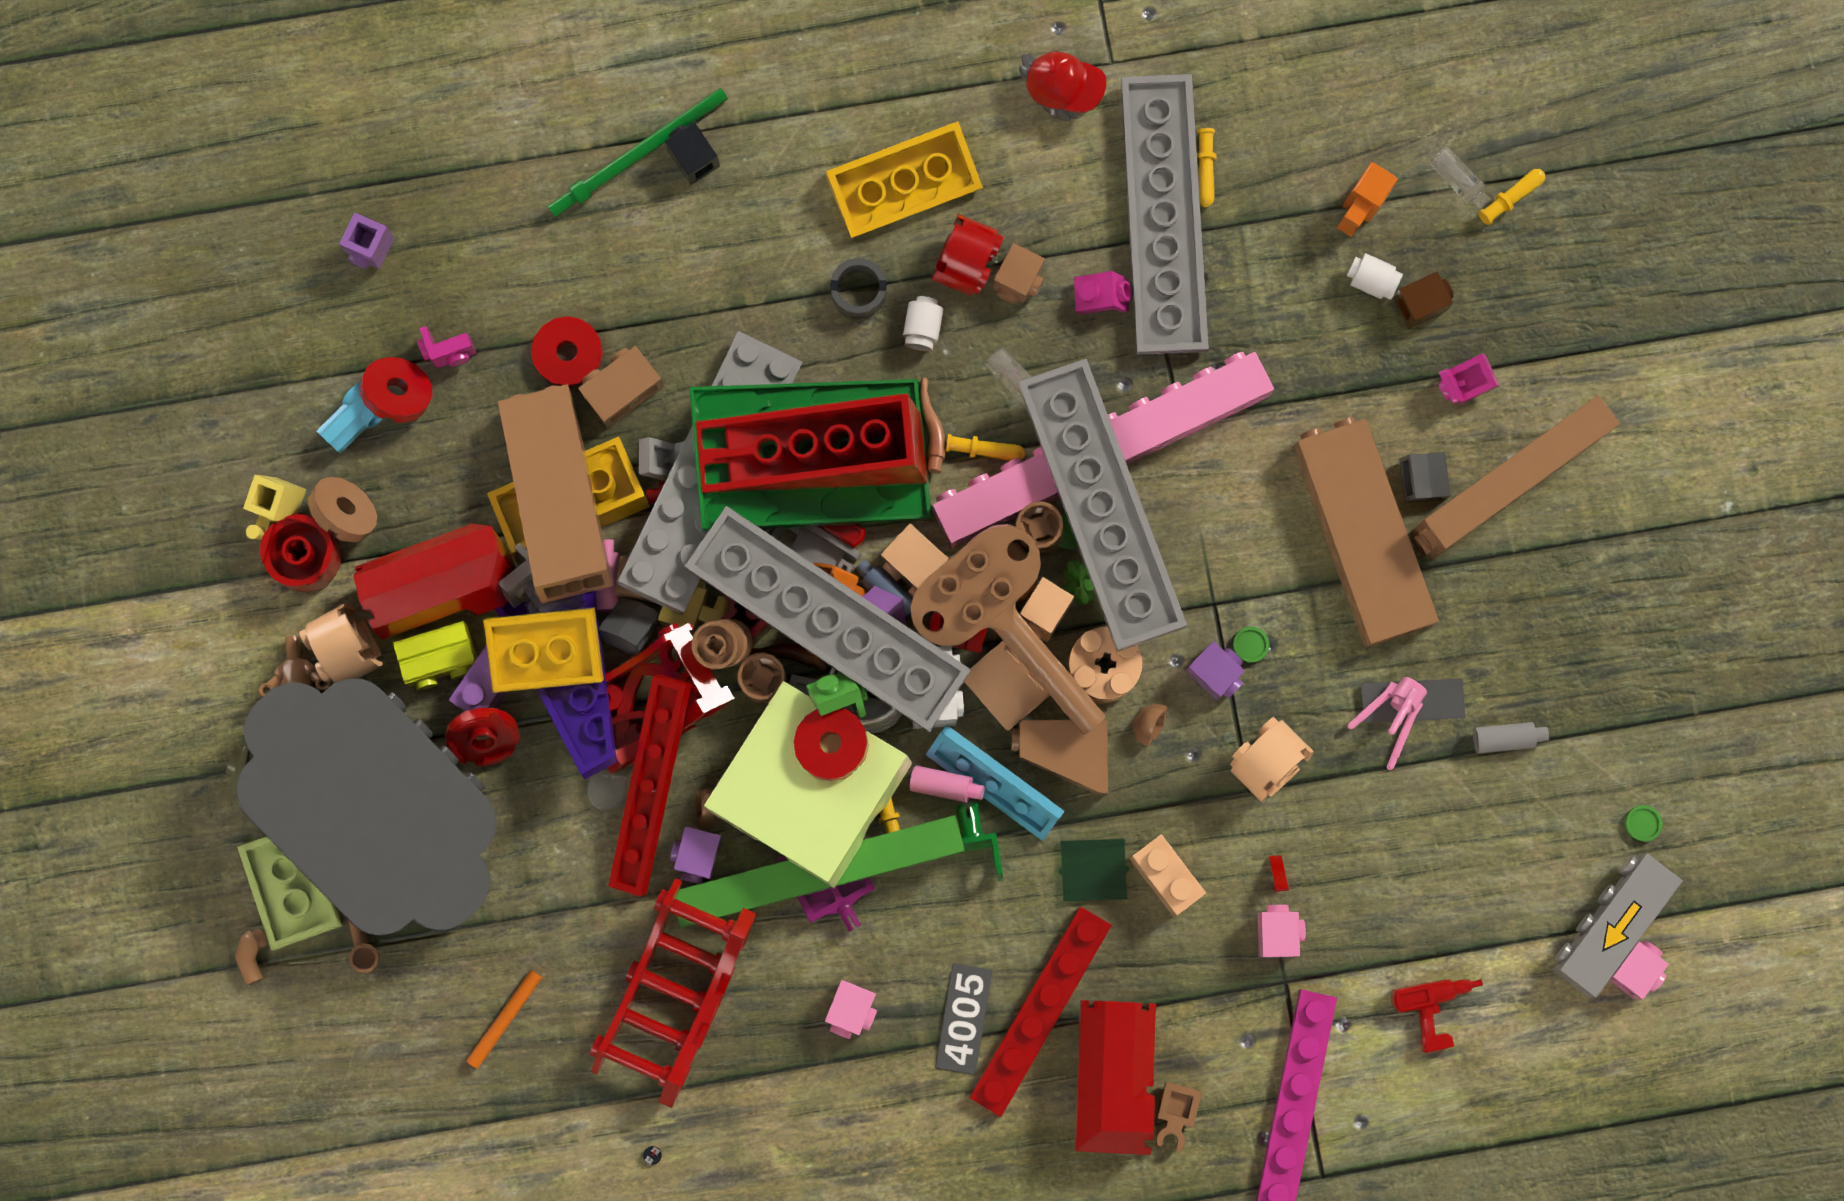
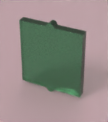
M1125 839L1061 841L1062 868L1058 870V873L1062 875L1063 902L1127 899L1126 873L1129 871V866L1126 865Z

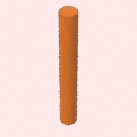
M532 969L529 971L466 1062L476 1069L481 1066L543 977Z

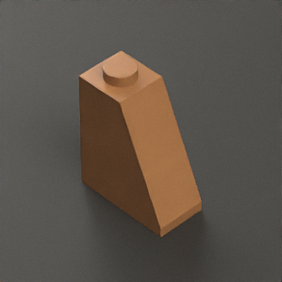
M1019 720L1018 729L1011 730L1012 751H1018V760L1098 796H1106L1108 794L1107 720H1103L1085 735L1081 733L1071 720Z

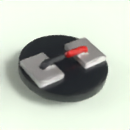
M655 1146L646 1148L643 1153L644 1161L649 1165L659 1163L662 1158L660 1149Z

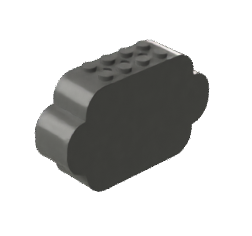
M356 678L341 680L330 686L322 694L314 687L303 683L292 682L279 685L271 689L251 708L245 720L244 737L253 758L242 769L236 788L237 799L245 815L356 928L372 935L392 934L404 928L411 921L426 929L446 930L466 921L485 901L490 886L489 871L480 854L490 845L495 835L496 815L490 801L481 793L485 786L471 772L465 776L455 766L459 762L458 758L445 745L439 749L430 740L433 733L420 719L412 722L405 715L404 712L407 706L393 692L387 696L375 684Z

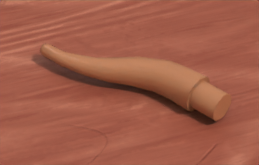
M924 377L921 380L920 403L930 436L927 453V471L939 474L941 473L942 462L945 460L946 437L942 423L931 406L927 392L928 379Z

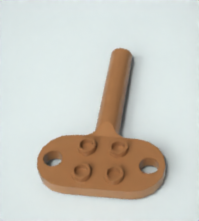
M1008 524L991 526L974 537L929 575L915 590L910 607L912 622L918 633L926 640L944 647L960 645L984 628L993 629L1081 733L1085 735L1098 726L1106 715L1016 610V601L1030 589L1038 578L1041 567L1039 549L1034 539L1019 527ZM1017 539L1025 541L1029 546L1028 555L1022 560L1011 558L1007 552L1008 545ZM929 611H937L943 616L944 625L937 631L928 630L923 624L924 615Z

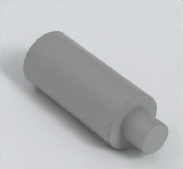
M1533 722L1474 727L1473 742L1477 754L1536 748L1537 742L1549 740L1548 728H1535Z

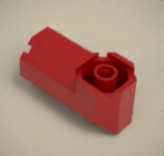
M469 524L355 567L356 573H354L353 578L363 610H369L371 615L375 617L368 621L373 631L383 640L465 609L470 613L480 615L504 606L507 600L498 582L514 571L516 566L512 554L492 526Z
M1080 1000L1074 1150L1076 1152L1151 1155L1152 1148L1145 1145V1140L1153 1141L1155 1098L1154 1095L1147 1092L1146 1086L1154 1087L1156 1003H1146L1145 1010H1142L1143 1003L1094 1001L1093 1008H1089L1090 1000Z

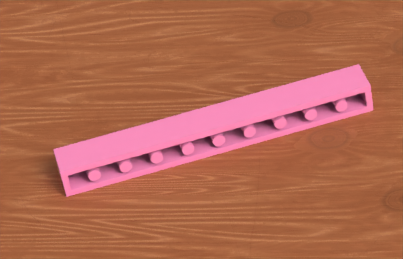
M1243 351L1234 354L1224 361L1225 366L1215 371L1212 367H1208L1192 376L1194 381L1183 386L1180 382L1171 384L1161 390L1162 396L1152 401H1149L1148 397L1142 398L1129 406V412L1117 416L1116 412L1108 414L1126 464L1128 465L1269 398L1274 391V387L1256 352L1246 356ZM1041 447L1032 452L1034 457L1023 462H1021L1020 458L1011 460L1000 467L1002 472L990 478L987 473L982 474L968 482L969 488L958 493L955 489H951L936 497L937 503L932 505V512L951 549L973 539L991 526L1002 525L1017 518L1021 510L1032 502L1042 501L1048 503L1059 498Z

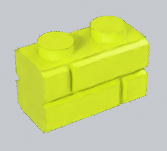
M464 621L393 643L404 683L409 687L415 686L417 691L438 685L436 679L448 675L451 676L452 680L464 678L478 658L469 627Z

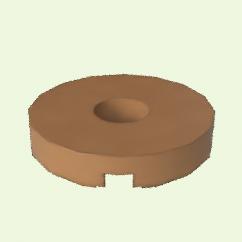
M327 477L321 479L311 490V494L308 497L311 515L323 530L328 532L331 529L337 533L336 538L347 542H358L364 540L375 528L377 513L374 505L368 496L355 484L343 478Z

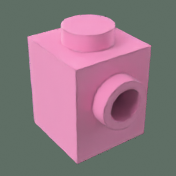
M1267 905V912L1257 913L1258 957H1299L1300 942H1305L1306 937L1305 921L1299 920V912H1289V905Z
M1646 940L1643 943L1638 941L1609 981L1632 999L1643 1000L1649 991L1655 992L1662 985L1667 976L1663 972L1669 964L1661 958L1663 952L1655 945Z
M841 980L825 1022L832 1024L830 1032L850 1039L852 1033L860 1035L862 1028L869 1031L877 1013V1010L871 1008L876 993Z

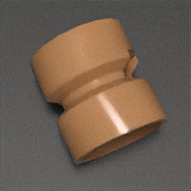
M1042 501L1032 502L1025 506L1018 514L1016 527L1023 529L1034 539L1040 555H1047L1053 552L1061 543L1063 520L1058 509L1053 505ZM1018 539L1024 550L1029 552L1027 543Z
M733 618L711 621L701 625L694 633L692 639V652L696 660L704 667L710 669H722L743 662L750 655L753 646L749 628L743 622Z
M755 653L747 657L740 665L738 671V683L744 695L750 701L759 705H768L782 682L787 683V676L781 662L773 655L767 653Z

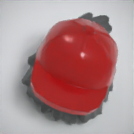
M1048 52L1038 58H1035L1032 53L1023 54V66H1019L1020 76L1026 81V87L1031 98L1052 116L1058 115L1065 121H1069L1071 118L1075 119L1081 113L1094 110L1104 97L1106 76L1101 69L1082 62L1075 56L1065 52Z

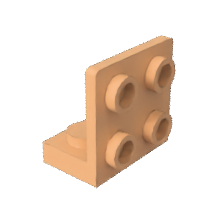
M1004 641L971 667V672L964 681L1006 731H1010L1019 723V720L1024 719L1050 696Z

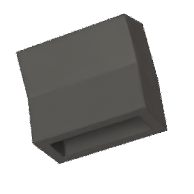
M1445 452L1409 454L1399 459L1405 503L1447 500L1451 496Z
M621 597L598 629L603 644L618 648L635 657L659 626L658 618L660 613L640 602Z

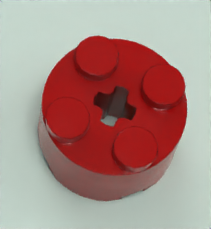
M957 214L953 225H955L952 234H948L935 267L936 272L931 280L969 296H972L973 293L979 295L981 289H984L991 269L985 266L988 261L992 262L994 256L997 255L1004 236L997 234L998 230Z
M292 514L276 524L273 523L264 533L260 544V557L268 574L286 588L296 592H313L326 588L340 568L342 555L339 540L330 530L326 532L313 517L307 515ZM307 550L305 557H300V559L295 557L297 551Z

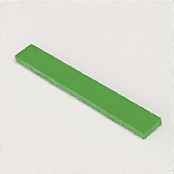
M956 815L863 840L862 845L835 887L965 852ZM787 860L680 889L676 899L718 918L740 913L743 908L751 910L832 887ZM677 916L680 928L696 925Z

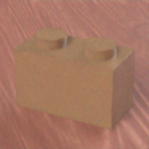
M636 345L630 350L624 348L618 351L610 359V365L602 371L596 369L582 379L583 385L578 388L583 398L607 429L664 387L662 379Z

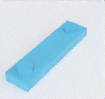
M948 725L940 732L926 753L927 757L948 772L973 777V784L985 787L983 798L1042 841L1064 813V810Z

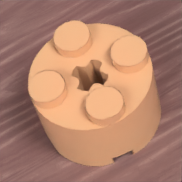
M347 602L307 623L306 628L299 633L306 648L310 651L313 650L319 661L315 663V668L321 679L326 683L330 680L337 683L345 679H359L383 665L382 661L376 660L382 654L371 629L365 620L356 621L352 614L357 612V610Z
M1099 627L1085 632L1076 641L1068 657L1067 671L1094 703L1108 704L1123 698L1135 686L1142 671V656L1138 645L1117 652L1108 627ZM1102 657L1107 658L1108 664L1113 665V668H1109L1106 674L1101 673V667L1095 665V662H1100Z
M1274 717L1268 720L1258 731L1260 735L1257 737L1256 742L1253 745L1248 741L1244 743L1233 754L1232 758L1234 760L1230 763L1232 766L1231 772L1261 803L1266 801L1268 795L1272 797L1300 770L1297 764L1303 759L1307 762L1314 753L1283 720L1278 722Z

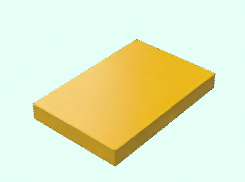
M595 608L487 618L483 620L493 693L599 683L604 680Z

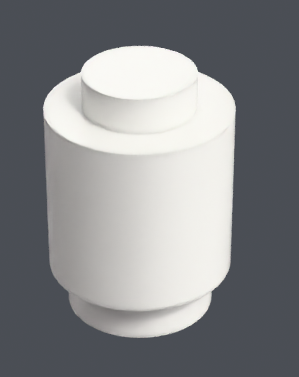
M1365 253L1362 259L1355 257L1347 276L1352 278L1350 286L1379 299L1385 297L1391 300L1403 274L1395 271V266Z
M918 296L916 301L909 302L903 337L906 338V347L919 351L933 350L934 343L938 342L944 310L941 306L937 305L938 300L931 297Z

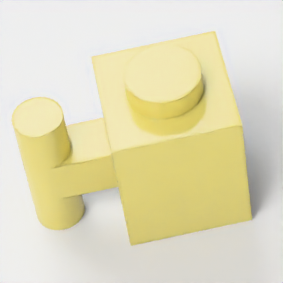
M254 474L243 509L259 516L256 525H249L247 527V537L262 540L264 533L273 523L276 524L286 516L298 514L306 489L276 477Z
M699 581L683 615L662 606L658 621L664 626L677 623L679 627L691 623L694 630L690 634L694 635L700 621L707 623L720 620L728 612L729 606L727 604L729 602L724 597L718 596L714 609L706 607L709 594L707 590L702 589L703 583Z

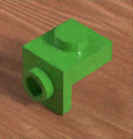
M839 672L834 675L825 676L814 683L806 685L809 697L821 716L848 705L853 707L859 718L867 716L863 704L868 701L865 688Z

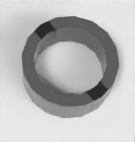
M855 258L847 260L837 267L832 274L830 291L832 301L838 311L849 318L863 319L871 317L881 309L886 300L887 283L885 274L878 265L867 259ZM852 271L868 272L879 283L877 296L867 305H850L838 293L840 281Z

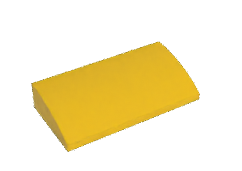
M958 121L825 172L830 189L851 238L983 188Z
M619 436L585 451L601 528L650 507ZM514 482L487 493L511 554L519 564L521 561L514 547L521 543L526 548Z

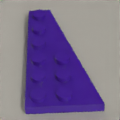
M594 591L543 604L536 593L531 600L522 602L516 608L507 601L504 606L495 609L499 617L595 608L604 680L599 683L539 688L537 691L584 780L617 762Z

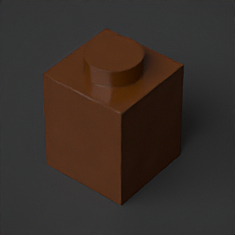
M1437 271L1400 288L1393 299L1406 325L1410 329L1446 312L1453 304L1452 298L1454 295L1449 282L1446 279H1441Z

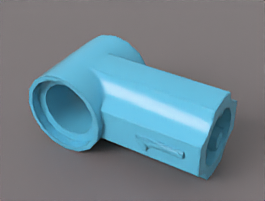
M361 382L357 383L347 392L342 400L343 405L317 430L340 454L366 428H372L382 420V418L375 416L364 405L360 396Z

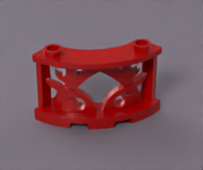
M677 623L667 626L658 632L659 638L652 645L606 674L607 689L610 695V711L617 709L616 717L611 718L612 725H615L618 749L616 750L617 762L607 767L610 774L635 762L642 722L632 725V719L644 718L645 710L633 711L638 689L645 675L654 676L660 674L692 684L681 736L695 728V723L706 717H711L734 699L727 686L720 688L710 668L704 667L696 660L692 652L693 638L690 633L694 628L691 623L681 627ZM673 648L678 654L677 660H674L672 657ZM660 656L662 664L650 663ZM683 666L686 668L684 673L680 671ZM628 676L624 688L616 684Z

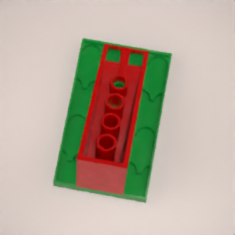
M917 379L689 387L701 526L704 531L711 529L726 506L763 529L933 520L920 388Z

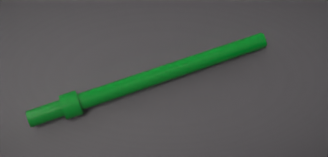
M721 88L717 89L583 182L579 179L570 185L567 193L547 205L551 214L555 218L577 202L581 205L590 199L593 191L664 144L665 140L669 138L668 135L675 128L681 125L689 126L727 101L728 97Z

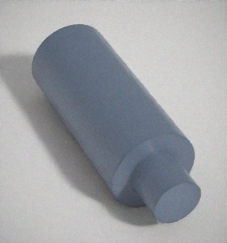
M864 559L855 568L863 577L860 584L868 591L876 586L903 598L905 620L911 616L910 607L913 598L879 565L873 568Z

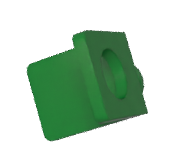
M976 802L968 803L970 818H967L965 803L956 806L955 810L965 852L992 847L997 881H1003L996 833H982L978 810L979 804Z

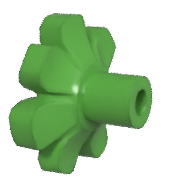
M1078 559L1067 562V568H1064V578L1069 583L1063 585L1064 590L1073 594V600L1079 605L1094 601L1095 596L1092 591L1094 588L1085 564L1080 565Z

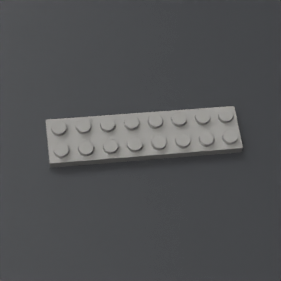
M1192 74L1122 77L1121 98L1136 355L1207 352L1209 345Z
M738 331L712 386L793 383L802 361ZM693 426L617 581V585L680 615L684 614L700 580L698 576L687 570L684 566L709 532L704 531L701 526Z
M1087 359L1019 381L1018 387L1117 652L1187 628L1186 620Z
M727 506L684 566L687 570L843 675L855 681L928 732L932 730L971 672V669Z

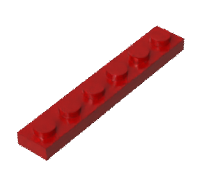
M660 674L654 675L651 681L608 884L609 887L639 897L647 895L692 686L690 683Z
M1079 907L969 1097L971 1100L1002 1117L1112 924L1085 908Z

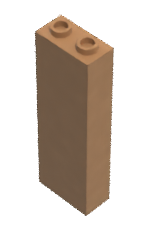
M568 384L549 386L542 391L525 395L516 394L508 399L498 401L534 588L541 603L612 587L613 582L576 407Z
M1597 395L1425 518L1411 531L1415 536L1412 539L1415 547L1422 555H1429L1434 560L1620 425V422L1601 397Z
M1349 417L1334 423L1335 429L1322 433L1320 428H1316L1300 435L1301 440H1298L1293 448L1364 648H1368L1432 627L1439 622L1367 420L1365 418L1355 421L1354 417Z

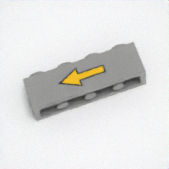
M1648 853L1638 855L1636 858L1634 856L1628 858L1619 871L1623 876L1615 887L1610 884L1602 892L1597 901L1601 904L1593 916L1589 913L1582 919L1576 928L1579 935L1572 944L1568 942L1564 944L1554 958L1558 963L1552 971L1587 998H1596L1683 882L1682 879Z

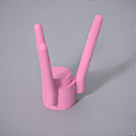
M1403 677L1399 684L1390 682L1386 690L1347 725L1348 729H1354L1390 697L1393 698L1390 704L1399 712L1388 730L1389 734H1395L1406 715L1407 718L1387 764L1388 770H1393L1416 715L1423 706L1421 702L1427 695V690L1420 683L1409 677Z

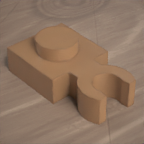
M1165 1082L1156 1118L1166 1120V1124L1156 1135L1157 1146L1162 1147L1166 1135L1174 1134L1177 1138L1175 1150L1182 1151L1185 1145V1137L1181 1132L1183 1125L1194 1127L1202 1091Z

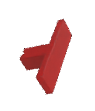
M1282 855L1269 856L1274 891H1289Z

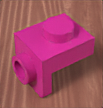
M1114 271L1074 277L1075 312L1082 315L1113 309L1121 313L1129 312L1132 289L1127 277Z
M427 326L419 328L423 337L417 340L424 360L430 359L436 368L447 364L450 367L462 365L470 360L469 356L477 354L473 341L467 333L435 344L432 333Z
M1483 353L1451 369H1444L1439 372L1442 379L1438 382L1439 388L1447 401L1452 400L1453 404L1462 405L1500 386L1486 355Z

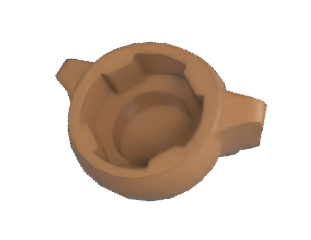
M1159 704L1146 706L1135 716V724L1132 730L1138 742L1149 747L1152 741L1159 737L1166 721L1167 706Z
M701 789L695 794V815L701 830L713 828L716 823L722 820L704 806L713 792L710 789Z

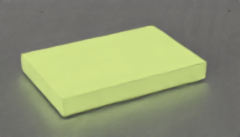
M267 837L237 847L271 951L344 926L339 910Z

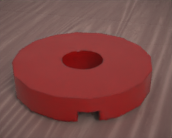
M570 316L554 318L544 324L534 336L531 348L533 364L541 377L554 386L568 384L569 388L582 384L581 381L593 370L600 369L604 355L601 339L593 326L580 318ZM564 344H573L577 347V354L570 361H563L558 358V350Z
M386 357L377 359L367 366L361 378L360 396L364 405L375 416L382 419L385 417L394 419L393 422L406 423L415 421L425 413L432 399V384L427 374L416 364L402 358ZM397 386L403 390L404 394L395 395L387 387Z
M476 708L463 712L449 723L445 734L446 747L458 758L459 762L466 764V761L475 762L476 766L496 764L510 757L515 751L517 742L519 744L520 739L516 720L507 712L496 708ZM479 736H489V738L483 740L475 739Z
M845 708L823 716L819 714L817 709L809 713L797 727L793 741L795 756L803 769L815 778L826 781L841 780L852 775L865 761L869 747L866 729L859 718ZM830 734L838 735L841 738V746L834 753H826L821 748L823 739Z

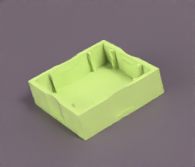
M783 681L704 806L715 816L754 840L763 842L784 855L793 864L835 888L862 845L869 825L878 813L885 808L912 765V762L908 755L867 731L869 747L866 759L852 775L836 781L815 778L803 769L795 756L793 741L796 729L806 715L816 710V707L808 695ZM835 734L826 736L821 743L822 750L826 753L836 752L841 746V738Z

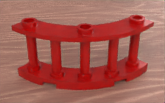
M675 878L669 891L661 890L654 906V910L659 913L640 962L633 961L625 978V981L630 983L605 1037L598 1035L590 1051V1056L595 1057L591 1073L598 1075L605 1059L658 1081V1086L663 1088L659 1103L670 1108L673 1107L691 1070V1063L710 1029L735 971L734 966L738 955L744 949L757 915L743 908L737 921L730 919L727 922L677 900L676 898L682 881ZM670 914L677 915L722 935L721 939L727 942L723 954L719 952L716 955L665 933L664 929ZM657 946L709 968V973L714 974L708 991L701 990L698 993L648 971ZM641 984L693 1006L692 1011L698 1014L690 1031L685 1029L682 1032L631 1010L630 1008ZM623 1023L675 1045V1050L680 1053L673 1067L666 1065L664 1068L613 1045Z

